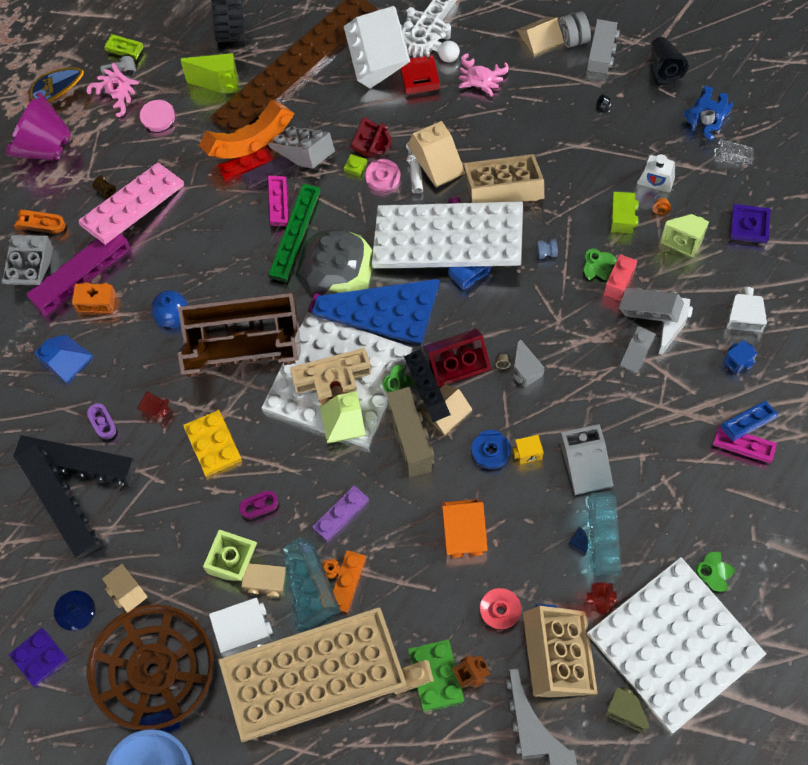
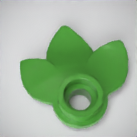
M589 249L584 256L586 264L583 271L588 280H591L597 275L608 281L612 267L615 266L617 259L609 252L601 253L598 249ZM592 254L597 257L596 260L592 258Z
M395 365L391 369L390 374L383 378L382 387L386 393L406 387L411 388L415 383L412 378L404 374V365Z
M710 552L705 556L703 562L696 565L694 572L703 582L707 583L710 589L725 592L728 590L725 580L734 574L735 568L721 562V552ZM701 570H706L708 575H702Z

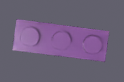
M354 485L312 526L313 530L328 542L369 501V498Z

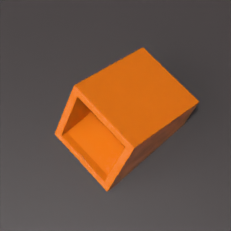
M481 499L441 502L446 554L451 555V558L463 557V553H471V556L483 555V551H488L483 501Z

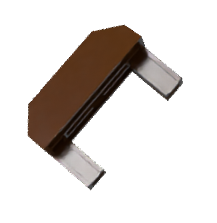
M293 293L178 307L184 343L178 351L181 375L187 374V377L197 376L208 364H212V367L222 366L224 362L239 364L242 363V360L248 359L250 362H257L261 358L268 357L269 360L278 359L279 363L284 362V365H291L299 360L301 355L300 331L296 301ZM275 318L276 324L263 326L262 319ZM226 325V331L209 332V326Z

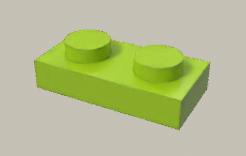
M111 34L104 48L107 52L120 56H131L134 60H137L143 49V44Z

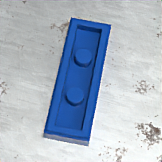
M763 401L722 423L720 428L734 442L776 419L778 413L766 401Z

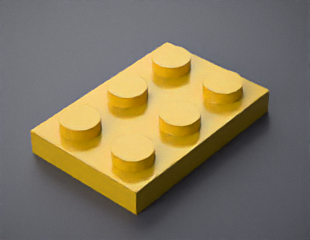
M220 410L183 425L206 477L242 461Z

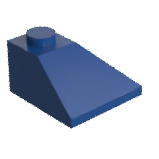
M66 334L47 339L34 352L39 362L65 383H68L93 358L92 354Z

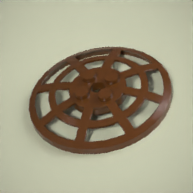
M158 604L133 608L128 613L126 611L112 620L95 640L87 663L88 687L98 708L118 725L139 731L159 730L170 727L190 715L207 694L214 672L212 645L199 622L180 609ZM145 614H164L161 626H148L135 630L130 619ZM172 616L179 617L189 623L198 632V635L188 642L182 634L169 628ZM123 625L128 636L118 644L112 655L101 653L100 650L107 638L116 628ZM159 633L157 643L144 645L140 639V636L145 634ZM167 636L174 637L183 646L172 652L165 646ZM130 642H133L137 650L134 651L129 660L119 658L123 649ZM202 642L205 644L208 655L207 675L196 674V658L193 649ZM188 653L190 672L178 671L177 660ZM97 661L109 664L108 678L111 689L101 694L97 690L95 680ZM151 664L158 665V670L154 674L147 673V668ZM116 666L126 668L128 677L127 681L118 686L115 678ZM175 680L187 681L182 691L174 698L169 688ZM193 682L204 684L196 701L182 713L177 703L185 697ZM134 687L141 693L138 704H134L126 699L122 693ZM161 693L166 701L162 705L146 707L150 695ZM116 696L124 706L135 711L131 722L124 721L113 714L104 702ZM170 708L174 716L173 719L160 724H139L143 713H157Z

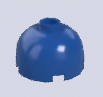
M172 290L163 291L153 299L151 313L159 326L163 328H176L181 326L178 307L188 306V303L179 292Z

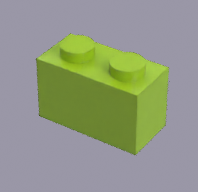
M613 192L611 201V233L633 234L634 227H638V216H635V211H638L639 201L635 200V193Z

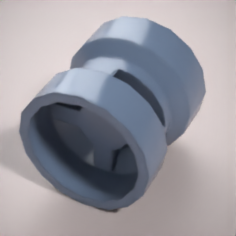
M549 239L548 243L543 240L536 241L538 259H544L546 256L551 258L558 257L556 239Z

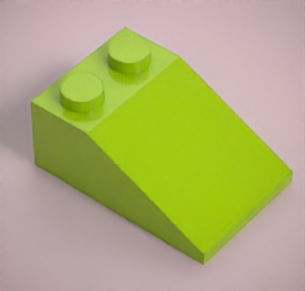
M233 53L181 58L187 83L219 93L239 92L238 74Z

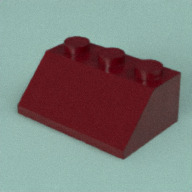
M477 328L423 346L427 363L438 387L492 370L483 335Z

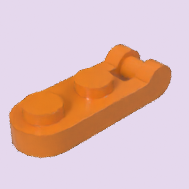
M19 210L17 214L18 220L15 221L14 228L20 231L31 230L58 234L65 229L66 224L63 217L57 214Z

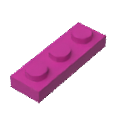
M268 175L269 225L287 227L286 177Z
M718 426L713 446L771 464L777 443L749 434L733 442L720 428L721 426Z

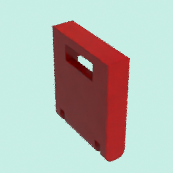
M430 55L429 59L426 56L409 58L410 62L400 68L406 94L440 89V81L433 55ZM428 79H430V82H426V83H419V84H414V83H413V82H415V81H421V80H428Z

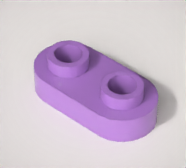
M102 404L90 406L87 416L97 435L103 440L111 439L116 433V426L107 409ZM105 429H110L109 432L104 433Z

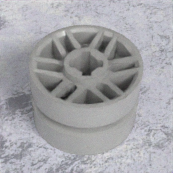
M583 11L573 13L572 16L560 17L559 26L567 48L590 42V26Z

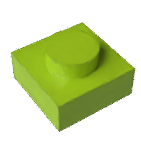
M351 154L344 166V172L361 177L367 165V159Z

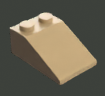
M442 121L412 134L407 145L435 188L465 174L453 138Z

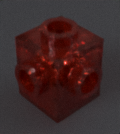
M598 582L591 584L590 592H587V605H591V611H597L598 614H606L612 611L614 604H617V592L613 591V583Z

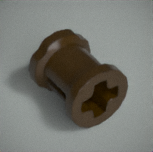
M98 176L93 181V189L99 190L104 198L108 199L115 194V185L108 183L104 176Z

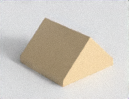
M545 17L517 29V32L533 55L564 43L557 17Z
M447 384L443 385L440 391L449 409L450 416L433 423L424 403L418 408L421 414L444 436L472 411L471 406L459 388Z

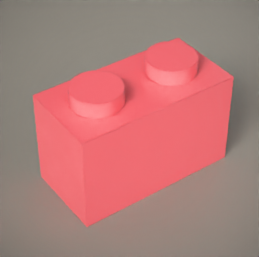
M619 255L606 283L605 296L618 301L622 300L625 289L628 288L635 272L637 260Z

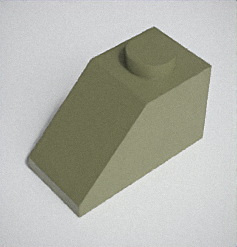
M617 687L605 715L646 733L649 724L638 697L633 695V692L627 688L621 687L620 689Z

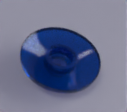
M79 590L70 591L62 595L54 608V617L57 624L68 631H77L85 628L92 621L95 614L93 599L87 593ZM76 606L75 611L70 612V607Z

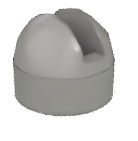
M705 110L701 112L703 124L710 125L714 122V111Z

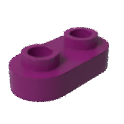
M264 491L244 499L239 505L241 516L251 520L274 511L279 503L277 495L272 491ZM271 500L272 503L270 505H266V501ZM248 508H253L252 512H246Z

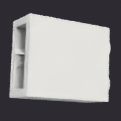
M257 598L209 614L220 652L224 658L256 647L257 644L262 645L271 641L270 634H273L270 622L265 623L263 616L267 614L263 603L259 604Z

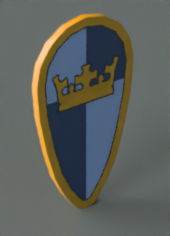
M68 67L41 75L31 87V99L36 100L38 92L42 93L48 102L64 96L65 92L81 79L84 71L81 68Z

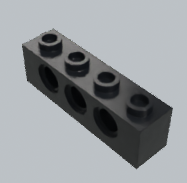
M419 349L403 356L432 422L434 423L450 416L449 409L422 350Z

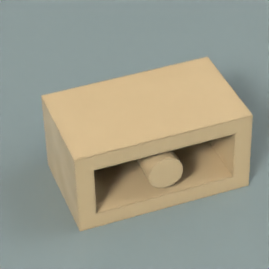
M249 563L243 576L242 589L249 596H258L259 594H265L269 598L285 596L288 576L287 569L282 566Z
M120 564L102 578L106 584L104 587L105 591L110 597L115 596L112 598L113 602L118 608L123 606L127 613L148 598L123 564Z

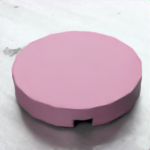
M153 100L142 107L140 120L142 125L150 131L161 132L168 129L170 124L174 122L175 112L172 105L167 101Z
M379 159L377 162L370 163L365 172L367 185L377 192L393 190L397 187L401 178V172L397 164L389 159Z

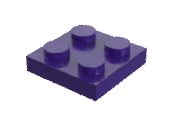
M734 204L732 207L730 239L768 243L771 208Z
M43 627L8 654L34 687L68 660Z

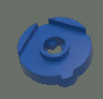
M483 431L472 442V457L477 466L485 469L503 467L510 458V441L507 437L505 438L501 435L499 431ZM489 446H493V449H497V451L490 454L486 449H489Z

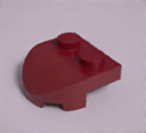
M363 117L349 148L365 157H378L391 146L392 137H390L388 127L381 122L378 125Z

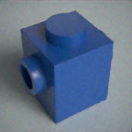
M745 340L739 344L736 342L728 349L724 362L738 374L744 368L748 370L755 364L754 360L757 352Z

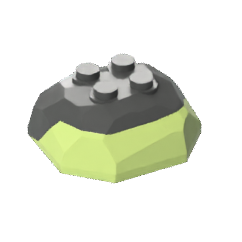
M346 230L320 231L303 243L296 278L310 296H314L315 293L328 295L368 289L373 268V250L361 235Z

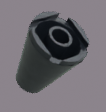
M658 37L652 41L653 70L658 82L672 84L677 78H683L689 68L687 59L665 37Z

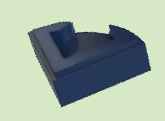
M579 527L568 545L586 555L589 542L585 531Z

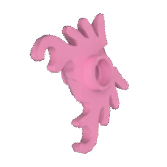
M464 54L461 57V63L467 70L462 67L460 68V72L463 75H460L458 78L464 82L459 84L458 87H479L492 96L493 92L490 88H499V85L496 83L501 82L503 77L497 76L508 72V64L505 62L503 65L505 68L503 69L498 68L496 64L494 71H491L483 66H473L475 60L466 61L465 59L469 57V54Z
M112 63L114 72L105 69L104 72L109 76H98V80L104 81L91 83L87 87V94H92V89L96 88V94L100 95L102 89L105 88V93L111 94L113 99H118L113 108L117 109L120 107L121 111L116 113V116L122 117L126 113L125 99L127 103H130L131 96L129 92L135 94L131 85H138L139 81L127 78L119 71L117 65Z

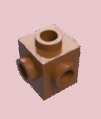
M466 656L460 660V664L452 669L461 688L471 685L476 688L485 683L484 679L491 675L486 662L481 656Z

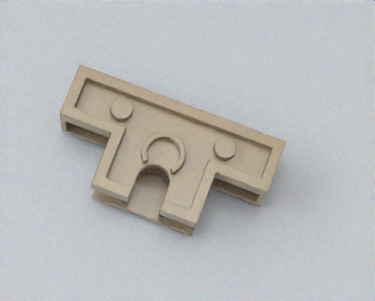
M361 348L290 367L296 394L315 389L319 404L322 406L337 395L356 392L357 387L354 379L371 375V366L366 349Z

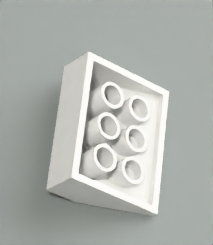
M394 6L356 17L344 26L357 81L371 89L410 62L397 11Z

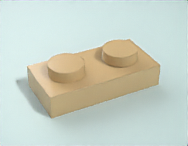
M423 660L402 668L407 688L395 691L393 694H400L433 682L429 661Z

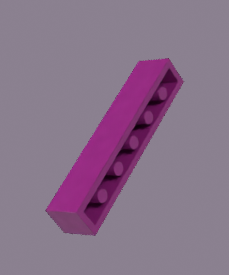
M119 234L106 245L98 239L90 242L85 249L76 253L71 260L61 265L52 275L47 276L40 285L33 287L26 296L31 304L46 317L73 295L75 284L89 283L128 252L131 248L127 239L122 234Z

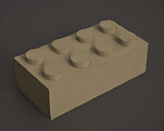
M409 387L386 393L388 411L409 478L432 472V465L435 464L433 459L434 452L427 440L429 439L426 427L423 428V417L421 411L417 409L416 404L418 403L415 393H411Z

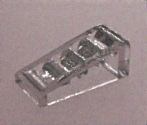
M722 139L715 146L714 160L742 164L753 163L754 148Z

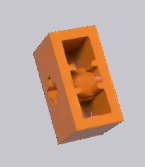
M84 282L82 284H75L72 305L76 312L113 313L116 292L113 286L108 283L91 284Z

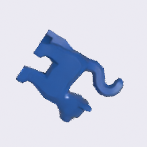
M705 85L694 107L685 110L683 116L692 125L691 130L694 131L700 122L701 112L705 110L714 111V124L707 125L702 130L703 136L706 139L713 140L714 136L709 132L718 130L722 126L724 118L729 115L734 103L728 104V94L723 92L718 97L719 102L711 100L713 88Z

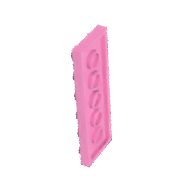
M157 162L79 219V225L106 245L182 188L184 181Z

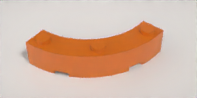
M270 100L267 107L258 116L259 119L252 125L248 124L231 134L215 133L206 130L198 147L207 155L216 158H237L249 155L265 147L275 136L279 135L295 113L285 105Z

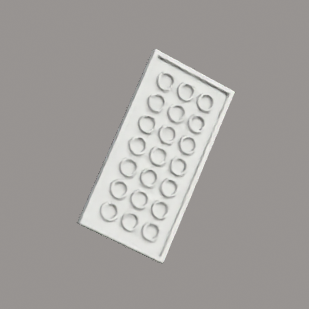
M523 202L379 205L377 208L372 267L418 268L521 265Z

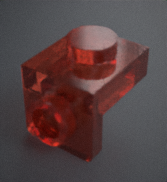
M146 391L136 409L158 420L161 416L165 417L170 408L167 405L170 400H162Z

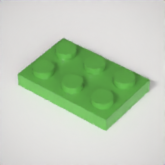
M449 639L408 649L411 664L423 660L429 661L434 680L417 687L423 712L464 702L461 686L452 670L456 666Z

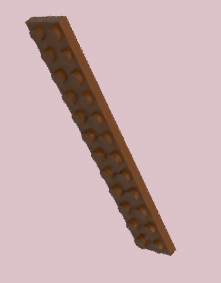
M344 0L211 115V120L228 134L234 133L248 124L252 125L259 119L258 116L264 111L270 100L276 102L282 100L347 42L344 30L346 24L356 17L378 11L379 9L366 0Z

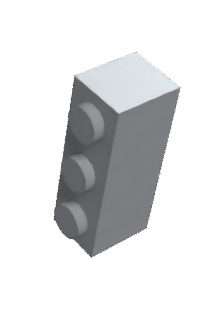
M597 19L587 71L608 74L609 67H613L614 57H611V54L616 52L617 44L614 43V40L618 41L620 30H617L618 22Z
M634 287L633 289H625L619 309L625 317L677 323L684 302L680 295L674 291L661 292L656 289L643 290Z

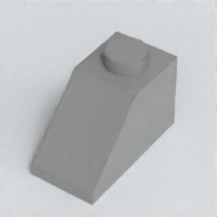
M638 326L620 367L638 374L653 345L656 334Z
M519 340L513 377L517 383H521L526 388L543 376L545 367L524 342Z

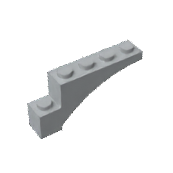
M510 669L509 676H506L505 679L506 687L511 689L512 697L509 698L510 711L514 710L515 719H512L513 732H517L518 741H515L516 754L521 755V760L547 757L544 760V765H577L575 751L567 749L555 739L533 712L524 693L518 669Z

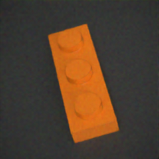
M346 551L328 604L329 610L348 615L366 561L365 555Z

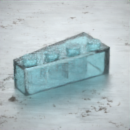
M616 492L590 493L586 498V510H588L587 528L590 531L588 545L589 551H592L593 559L590 560V571L594 572V576L622 575Z
M297 538L283 548L287 574H290L291 583L289 584V589L293 594L294 600L292 609L293 613H296L297 622H295V629L305 632L320 627L338 615L341 610L313 542Z

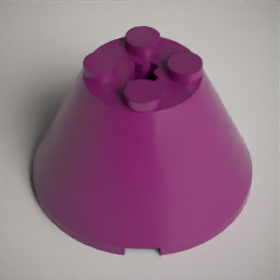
M38 92L36 94L38 98L36 100L32 99L12 134L14 137L11 144L8 143L5 155L9 157L59 160L63 153V144L67 145L71 138L68 126L45 96Z

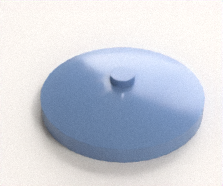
M142 730L124 738L113 749L106 765H192V761L184 745L171 734L160 730Z

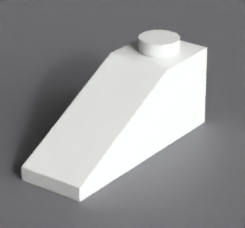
M682 298L684 305L677 323L662 322L659 346L660 355H663L684 327L687 318H691L693 307L690 306V299Z

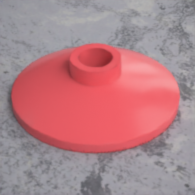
M493 589L486 593L481 600V617L492 628H510L517 623L521 616L520 600L508 589ZM498 608H503L504 613L499 614L496 610Z

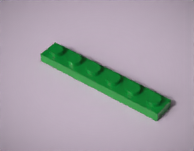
M307 184L302 185L268 276L270 279L287 283L320 195V187Z

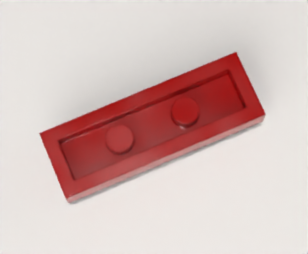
M265 147L249 155L218 165L224 182L273 165L274 160L268 147Z

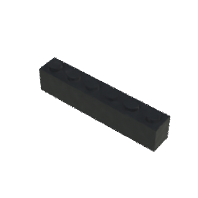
M23 435L20 436L13 455L15 458L34 444L41 447L44 446L51 455L49 457L50 461L58 466L60 470L59 475L66 476L71 474L78 479H93L97 483L110 482L117 487H130L137 467L136 462L131 457Z
M34 444L15 458L75 558L83 559L102 546L99 542L101 537L95 529L92 530L89 523L91 521L86 513H82L79 509V506H81L80 502L75 496L70 494L69 484L59 476L60 470L55 463L50 461L49 457L51 455L44 446L41 447Z

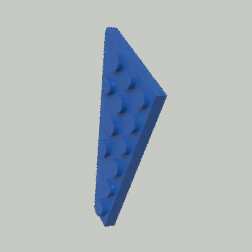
M434 279L317 296L312 316L421 346L440 280Z

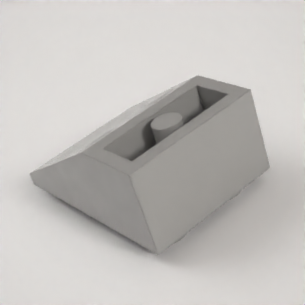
M294 126L286 128L283 133L275 136L268 143V146L298 166L307 168L316 167L335 152L330 132L309 130L308 128L301 129Z
M11 235L2 284H41L50 265L53 246L48 236Z
M600 424L561 432L559 443L574 495L612 488L614 485Z

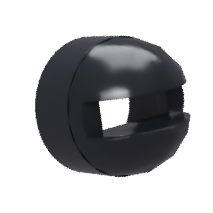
M601 94L596 106L600 109H608L611 106L610 97Z

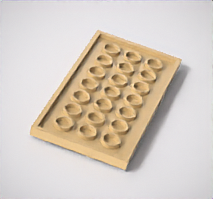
M380 607L218 659L241 742L407 688Z

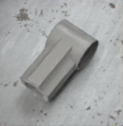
M124 56L119 59V62L115 63L119 71L127 78L133 79L136 77V67L131 56ZM112 64L100 67L103 76H109L104 72L105 69L114 72Z

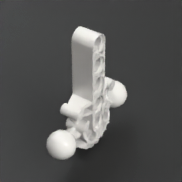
M432 0L425 12L417 11L412 7L407 9V20L404 25L400 24L409 57L426 56L429 58L430 53L434 50L438 52L440 59L444 62H454L458 58L460 50L455 42L444 41L441 43L438 41L439 39L448 40L451 37V25L445 24L443 20L457 0Z

